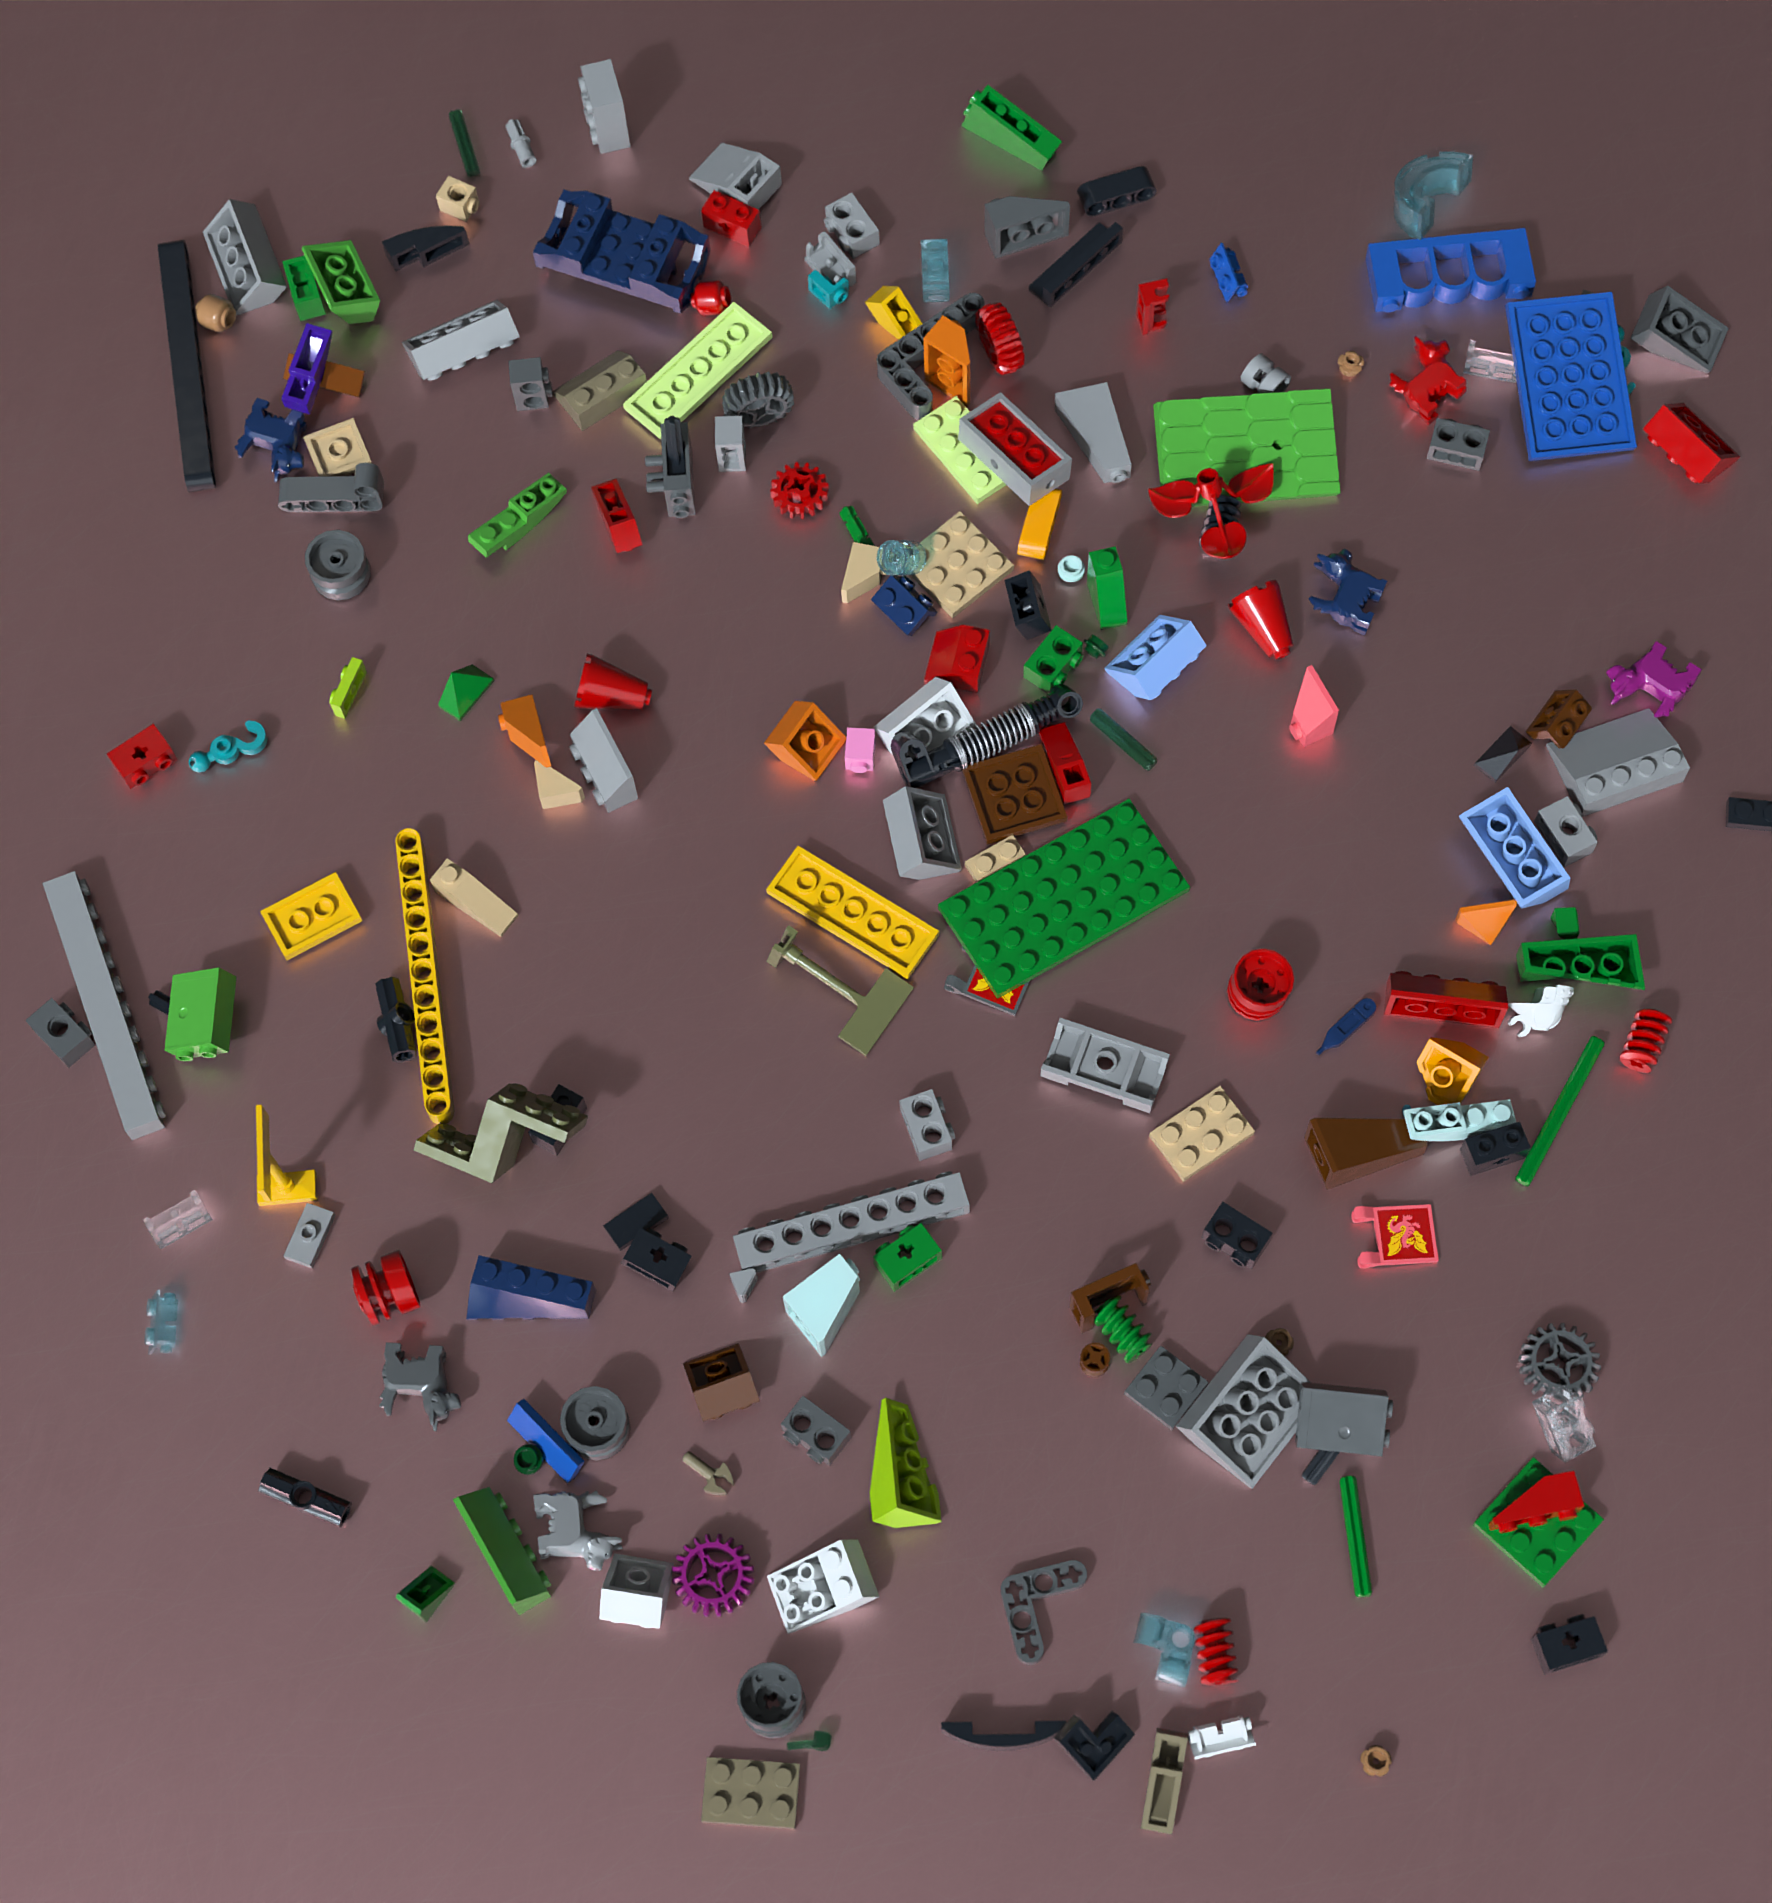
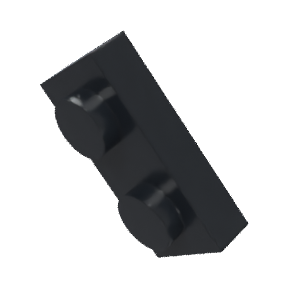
M1729 797L1726 801V827L1772 832V801Z

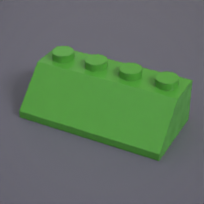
M490 1487L453 1499L515 1611L521 1615L550 1598L551 1595L547 1588L552 1586L544 1570L537 1572L532 1562L536 1561L537 1558L530 1545L523 1546L518 1536L523 1533L514 1518L508 1520L504 1513L508 1506L501 1493L498 1492L494 1495Z

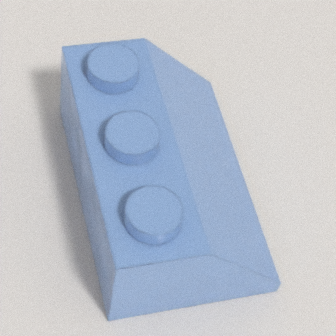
M1159 615L1104 669L1135 697L1152 700L1162 693V689L1170 681L1176 679L1190 662L1196 660L1200 652L1207 645L1191 621Z

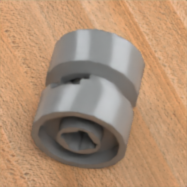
M1261 353L1249 362L1240 380L1251 390L1258 389L1257 393L1285 392L1291 382V376L1280 367L1274 368V362Z

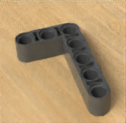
M977 293L966 294L878 354L877 374L879 380L913 418L920 420L933 411V394L913 371L924 363V337L942 316L959 322L965 329V334L977 328L975 323L977 310L985 306L981 295ZM891 365V366H893V367H891V368H886L885 366ZM901 384H909L908 386H901Z

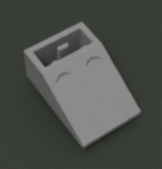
M721 143L689 177V180L710 194L715 190L756 209H760L782 185L781 169L778 164L759 152Z

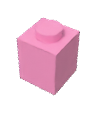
M847 727L846 769L856 773L873 771L876 743L875 729Z

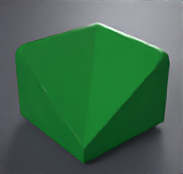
M1576 907L1554 908L1550 919L1557 928L1559 937L1563 940L1577 939L1580 931Z

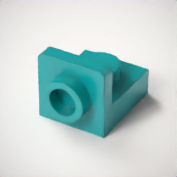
M815 269L808 275V289L825 306L831 309L836 304L843 303L848 297L849 280L843 277L834 285L828 276H822Z

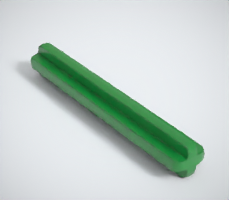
M1355 1476L1341 1477L1339 1482L1356 1597H1368L1372 1594L1357 1479Z

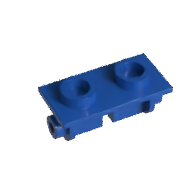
M1220 243L1209 260L1219 283V288L1225 301L1228 302L1234 294H1237L1238 297L1247 295L1249 287L1243 273H1234L1239 272L1241 269L1235 251L1231 250V248H1225L1224 244Z

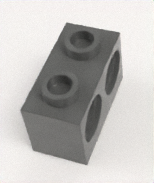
M541 357L508 360L510 385L517 411L549 408L548 397H553L552 384L549 381L548 367L542 366Z
M1437 418L1427 459L1479 471L1490 430L1483 429L1478 425L1457 423L1452 419ZM1441 438H1448L1450 441H1445ZM1468 444H1474L1477 447H1471Z
M804 1396L800 1398L781 1423L782 1431L785 1432L783 1437L796 1447L800 1443L808 1449L806 1454L818 1464L824 1461L830 1466L852 1438L849 1429ZM806 1418L811 1424L806 1430H798L794 1427L795 1422L798 1419ZM831 1436L835 1442L830 1448H822L818 1445L820 1438Z

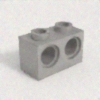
M853 193L825 206L826 218L824 223L830 233H835L838 237L837 241L840 248L844 252L848 251L853 259L880 245L878 228Z
M726 414L715 417V448L719 472L746 471V442L742 416Z
M930 1089L899 1100L900 1111L919 1161L952 1150V1140L956 1138L951 1123L945 1124L942 1114L946 1113L940 1096L935 1098L933 1090ZM920 1107H928L931 1112L926 1116H921L916 1113V1110ZM935 1132L941 1138L936 1142H930L926 1139V1136L929 1133Z

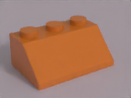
M942 316L924 337L925 381L951 398L957 396L968 407L970 405V358L965 329L956 320H950Z

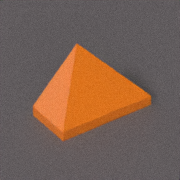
M1516 900L1460 907L1456 916V922L1491 945L1512 917L1517 902Z

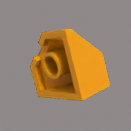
M1431 1037L1417 1060L1419 1071L1423 1074L1427 1086L1425 1090L1428 1099L1437 1105L1458 1102L1461 1105L1489 1057L1464 1042Z

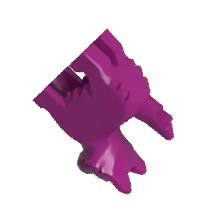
M1656 641L1650 651L1626 669L1621 665H1615L1606 671L1607 676L1611 679V690L1615 695L1610 704L1614 705L1621 699L1629 697L1639 689H1642L1662 702L1654 716L1656 718L1667 717L1669 712L1674 710L1675 704L1680 702L1686 695V692L1695 684L1702 669L1690 662L1686 667L1687 671L1677 672L1676 668H1672L1673 664L1663 659L1667 647Z

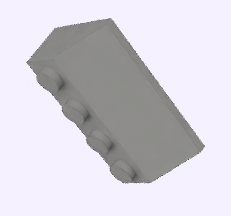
M229 199L205 228L203 235L227 298L233 303L236 315H240L273 303L287 285L255 204Z
M495 300L405 340L402 344L419 376L423 380L428 379V381L441 377L443 375L442 372L449 368L456 370L467 364L466 361L474 357L481 359L491 353L490 350L498 346L505 348L512 345L514 339L520 336L508 308L498 300Z

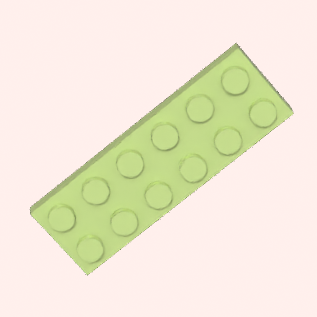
M733 302L623 403L624 409L661 439V424H664L665 418L675 416L680 419V422L684 421L772 339V332Z

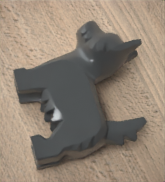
M386 1343L384 1352L386 1362L382 1370L385 1389L380 1396L382 1402L379 1406L384 1408L387 1416H391L394 1400L397 1395L423 1396L425 1412L429 1416L433 1430L437 1431L438 1422L446 1419L452 1410L461 1407L459 1395L450 1393L447 1390V1380L443 1366L446 1361L444 1347L429 1345L425 1358L419 1356L418 1359L412 1357L411 1360L405 1358L402 1361L401 1359L404 1358L405 1351H401V1343Z

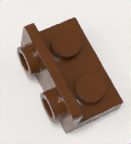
M1577 689L1556 690L1526 730V733L1531 739H1551L1559 749H1564L1586 719L1592 707Z

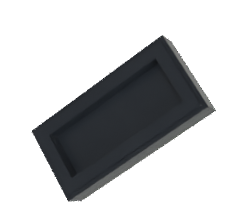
M650 1193L603 1226L619 1250L622 1251L632 1243L639 1228L646 1230V1228L654 1229L669 1217L655 1196Z

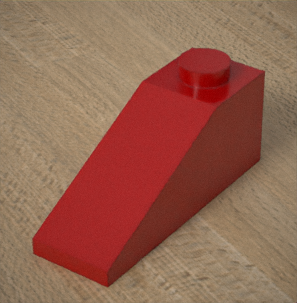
M617 479L592 486L593 495L616 553L631 551L635 547L641 546L642 541L634 515Z

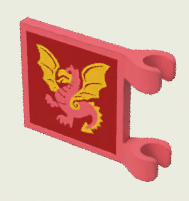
M1431 1204L1387 1207L1357 1206L1352 1211L1351 1216L1354 1223L1374 1221L1378 1251L1362 1252L1357 1258L1359 1268L1382 1265L1437 1263L1439 1261Z

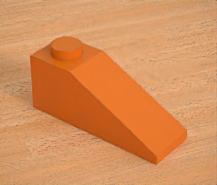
M533 695L501 702L503 714H499L498 719L502 731L507 730L510 741L546 768L550 767L551 762Z

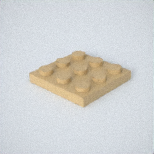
M960 511L899 559V565L952 618L1014 570V565Z

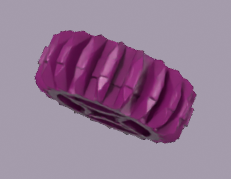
M705 1534L706 1543L701 1544L698 1537H695L693 1541L696 1547L693 1550L687 1544L683 1546L688 1554L687 1557L681 1554L676 1556L677 1561L682 1563L683 1566L676 1565L672 1567L674 1573L681 1575L672 1579L673 1585H683L675 1593L677 1597L686 1595L682 1601L685 1607L694 1601L692 1612L695 1614L699 1612L702 1606L704 1607L703 1614L705 1617H709L711 1608H715L716 1616L721 1617V1607L726 1606L728 1613H732L733 1607L730 1603L735 1601L738 1606H742L743 1601L739 1594L744 1596H750L751 1594L750 1590L744 1587V1585L754 1584L752 1577L745 1576L754 1572L753 1565H745L751 1560L749 1554L740 1556L744 1550L742 1544L732 1549L734 1545V1538L729 1537L725 1544H723L722 1534H717L715 1542H712L710 1534ZM720 1552L728 1555L733 1560L717 1563L711 1560L708 1553ZM700 1558L703 1565L702 1570L698 1575L694 1576V1580L689 1582L690 1569L693 1563ZM707 1563L716 1572L718 1570L721 1571L717 1574L720 1588L717 1587L715 1581L712 1582L711 1578L706 1580L709 1577ZM738 1568L737 1581L732 1590L727 1593L724 1581L732 1574L733 1570ZM698 1588L700 1590L712 1588L719 1598H704L697 1595L694 1590Z

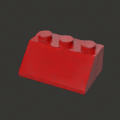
M1685 403L1664 404L1643 428L1648 434V440L1657 447L1661 446L1667 452V458L1676 465L1680 464L1686 470L1685 475L1694 483L1711 482L1740 458Z

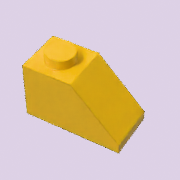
M882 286L865 301L877 322L898 340L922 324L899 287Z

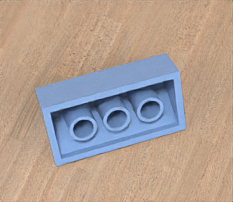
M1508 787L1459 815L1460 820L1521 909L1543 904L1569 889L1570 876Z

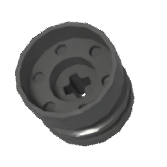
M775 1662L760 1663L750 1668L741 1678L737 1689V1704L748 1727L757 1735L769 1739L782 1738L794 1732L802 1723L806 1712V1697L796 1674L787 1666ZM777 1698L779 1706H772L769 1709L767 1701L773 1702Z

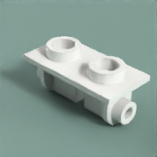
M1240 1715L1235 1718L1222 1720V1730L1218 1731L1215 1722L1193 1726V1730L1188 1731V1741L1194 1758L1211 1757L1216 1754L1256 1745L1251 1732L1252 1726L1249 1717L1243 1718Z

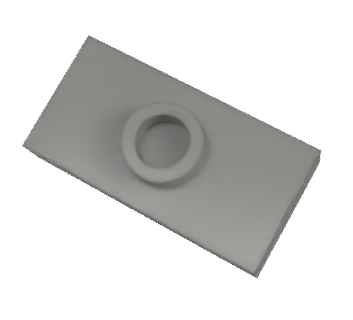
M307 1203L283 1255L285 1259L313 1268L336 1216L335 1213Z

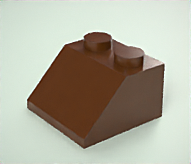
M739 1343L683 1363L703 1422L709 1419H718L724 1414L737 1409L748 1408L753 1403L760 1401Z

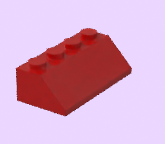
M1407 971L1390 973L1387 980L1384 1015L1500 1028L1508 1010L1506 986H1500L1493 981L1474 983L1466 978L1448 980L1441 979L1440 976L1434 974L1414 976Z

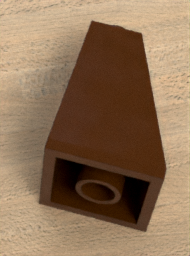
M1313 1118L1309 1120L1304 1136L1327 1190L1424 1155L1429 1141L1410 1139L1405 1119Z

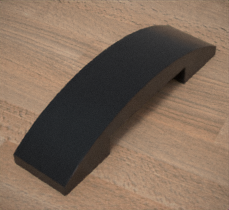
M1035 1721V1734H973L972 1722H941V1731L949 1738L971 1747L994 1751H1010L1034 1747L1054 1739L1053 1737L1066 1724V1721Z

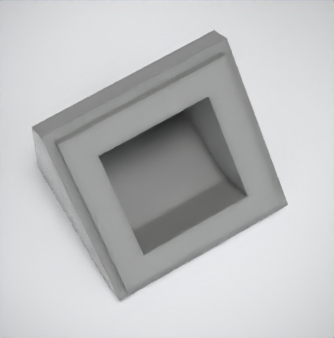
M752 1268L729 1273L739 1301L742 1303L747 1301L758 1281L756 1270Z

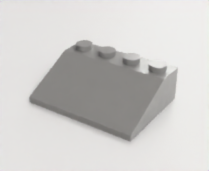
M1650 708L1575 733L1564 749H1559L1553 742L1546 744L1573 803H1576L1582 812V817L1681 783L1690 769L1679 744L1659 719L1654 716Z
M1248 1334L1176 1427L1199 1449L1249 1488L1253 1489L1296 1433L1301 1382L1310 1381L1265 1337Z

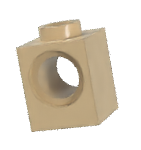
M448 176L436 194L439 210L467 222L471 214L476 213L480 202L476 187Z

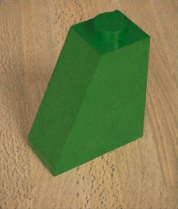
M1116 546L1089 552L1087 586L1100 630L1126 625L1127 612L1123 569Z

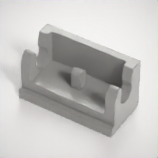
M825 231L819 234V242L816 246L813 247L810 242L807 244L806 257L804 258L813 271L816 269L822 276H828L834 285L843 277L849 280V287L856 283L855 266Z

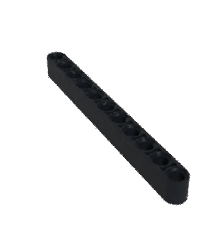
M185 240L158 244V255L185 483L188 492L216 488L188 249Z

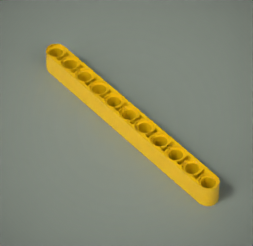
M406 828L397 834L395 843L424 1106L433 1123L437 1125L447 1124L453 1119L455 1109L426 854L419 833L412 828ZM407 843H416L412 848H404ZM411 868H419L416 873L407 874ZM415 893L422 894L421 897L417 900L410 899V897ZM418 919H424V920H425L422 925H420V926H413V923H414L416 920H418ZM420 945L428 946L425 951L416 952L417 947ZM424 971L431 972L427 978H418ZM427 997L434 998L433 1002L429 1005L421 1004ZM437 1024L433 1031H424L427 1025ZM431 1051H440L436 1058H427ZM436 1077L443 1078L439 1085H430L432 1079ZM438 1104L446 1105L445 1110L442 1112H433L434 1107Z

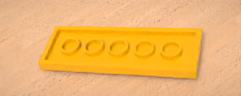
M800 846L796 847L766 889L767 894L906 979L910 978L939 936V931Z

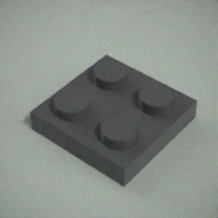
M1160 1346L1125 1390L1124 1395L1172 1431L1209 1382Z

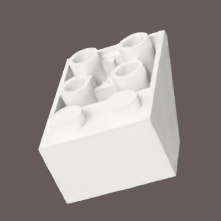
M839 1540L767 1576L787 1634L853 1610L879 1597L859 1540Z

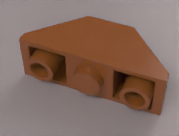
M292 353L288 354L283 376L284 380H288L290 377L288 370L294 357ZM326 361L319 388L360 398L365 371Z

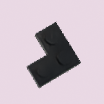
M1111 1711L1093 1732L1079 1717L1073 1715L1053 1738L1086 1776L1094 1781L1132 1739L1135 1733L1118 1714Z

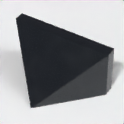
M1510 726L1475 762L1474 766L1496 783L1532 745V742Z

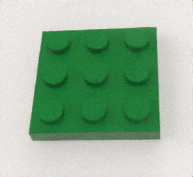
M1533 1457L1474 1522L1473 1526L1544 1588L1604 1519L1583 1501L1584 1507L1577 1513L1576 1518L1559 1521V1517L1547 1519L1548 1523L1541 1526L1530 1527L1529 1523L1517 1525L1518 1529L1512 1532L1500 1533L1499 1529L1490 1531L1489 1523L1493 1518L1544 1476L1553 1475Z

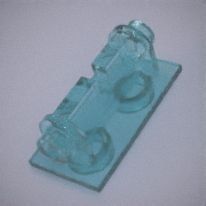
M157 1290L152 1298H149L147 1301L146 1315L151 1316L150 1327H146L144 1344L149 1345L148 1354H152L156 1348H160V1353H172V1348L175 1347L176 1326L165 1325V1321L176 1322L178 1300L175 1299L176 1294L165 1293L163 1297H160V1290Z

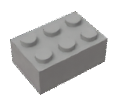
M611 59L580 66L582 77L578 78L584 114L586 122L590 127L589 131L593 145L598 144L600 154L629 148L630 141L623 100Z

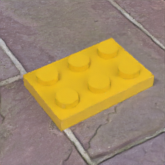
M336 872L260 911L286 960L362 922L357 909Z

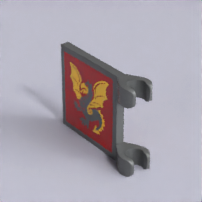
M974 965L967 983L954 975H948L944 989L955 994L964 995L1015 1016L1029 982L997 999Z

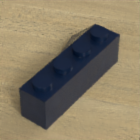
M479 1255L470 1283L466 1319H589L596 1289L592 1281Z

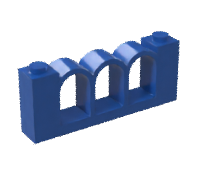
M1525 228L1368 244L1365 258L1375 312H1394L1401 310L1402 305L1411 308L1422 307L1428 304L1433 296L1445 304L1460 303L1468 297L1469 293L1478 299L1489 301L1499 298L1504 293L1506 299H1524L1532 296L1536 284ZM1497 254L1502 278L1493 282L1481 279L1476 274L1472 257ZM1461 258L1465 282L1459 285H1449L1443 282L1438 275L1436 260ZM1424 262L1429 285L1421 289L1408 287L1401 278L1399 264Z

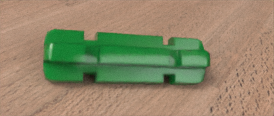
M853 506L843 507L840 511V517L844 523L847 522L845 526L854 542L875 546L872 539L868 537L869 534L859 517L856 518L858 514Z

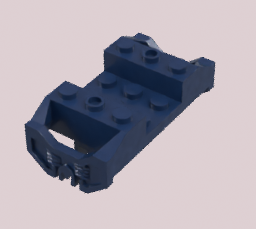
M563 189L558 200L555 216L545 237L537 242L533 250L535 265L538 268H550L673 308L674 312L681 314L690 306L691 293L694 292V288L700 283L699 281L702 280L705 274L710 254L709 235L700 233L683 221L659 214L655 224L613 211L611 198L589 191H568ZM574 206H575V207H578V209H577V211H576V213H575V215H574V217H573V219H572V221H571V223H570L571 216H572V212H573V208H574ZM688 242L696 245L693 259L688 270L684 272L682 282L677 286L668 285L670 275H676L677 273L675 262L684 243Z

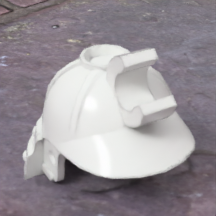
M1556 985V987L1545 986V988H1536L1531 1003H1508V1006L1518 1014L1509 1019V1026L1517 1021L1522 1022L1523 1029L1517 1034L1518 1037L1526 1036L1531 1028L1549 1031V1029L1555 1027L1560 1022L1565 1005L1569 1003L1570 997L1574 994V987Z

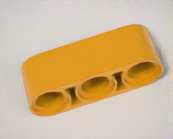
M1054 489L1029 506L1018 545V555L1045 560L1061 502V489Z

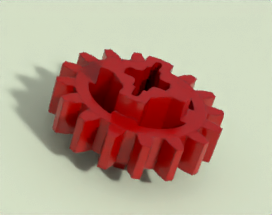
M795 462L794 468L785 465V472L777 471V479L771 480L772 489L770 491L771 498H774V506H780L782 515L789 511L790 518L792 519L796 514H800L801 519H804L805 513L808 512L811 516H815L814 509L822 510L823 502H828L827 492H829V485L826 483V475H819V467L817 466L811 470L808 462L805 463L804 467H800L798 462Z

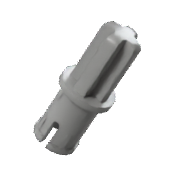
M518 119L508 120L506 129L511 139V148L516 151L522 167L528 168L533 166L537 160L530 147V138L525 135Z

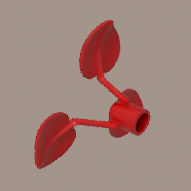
M1273 463L1243 471L1234 476L1228 485L1224 482L1222 476L1219 477L1215 469L1207 468L1198 473V483L1195 485L1192 482L1180 480L1148 489L1155 509L1162 515L1170 518H1178L1189 514L1192 509V503L1198 502L1200 493L1203 498L1212 501L1219 527L1210 528L1203 534L1201 546L1203 551L1209 556L1227 559L1238 555L1243 550L1247 541V534L1244 527L1238 522L1223 524L1217 499L1222 493V487L1233 498L1240 497L1245 503L1260 502L1266 499L1273 490L1274 466Z

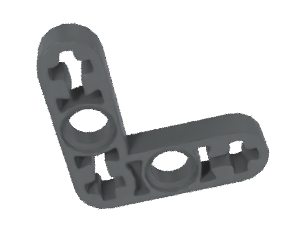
M1069 1560L1014 1574L1003 1580L1000 1589L1016 1655L1023 1664L1034 1665L1038 1663L1044 1653V1646L1032 1601L1081 1588L1087 1579V1570L1081 1562ZM1074 1567L1076 1572L1081 1571L1082 1575L1078 1576V1582L1073 1583L1071 1578H1067L1061 1581L1063 1587H1057L1058 1581L1054 1571L1059 1570L1060 1576L1067 1575L1069 1568ZM1041 1574L1048 1575L1053 1581L1052 1587L1047 1591L1039 1590L1035 1585V1579ZM1015 1582L1017 1587L1022 1586L1023 1590L1019 1591L1020 1603L1027 1601L1028 1605H1018L1010 1610L1009 1605H1015L1012 1593L1007 1594L1005 1590L1010 1588V1583ZM1018 1612H1026L1031 1618L1030 1625L1026 1628H1018L1013 1622L1014 1615ZM1034 1630L1035 1635H1030L1029 1638L1032 1647L1038 1646L1039 1650L1035 1651L1033 1658H1029L1028 1654H1022L1021 1650L1025 1649L1024 1637L1018 1640L1016 1635H1026Z

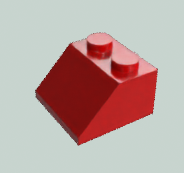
M959 625L937 631L924 682L928 683L934 677L951 682L955 689L978 693L990 646V630Z

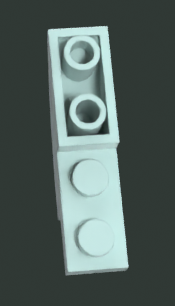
M1510 1099L1462 1106L1458 1102L1403 1111L1410 1139L1419 1141L1465 1140L1466 1138L1516 1123Z

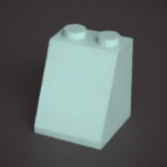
M838 1254L783 1296L786 1313L821 1357L829 1350L860 1292L859 1270L850 1258L845 1260L841 1254Z

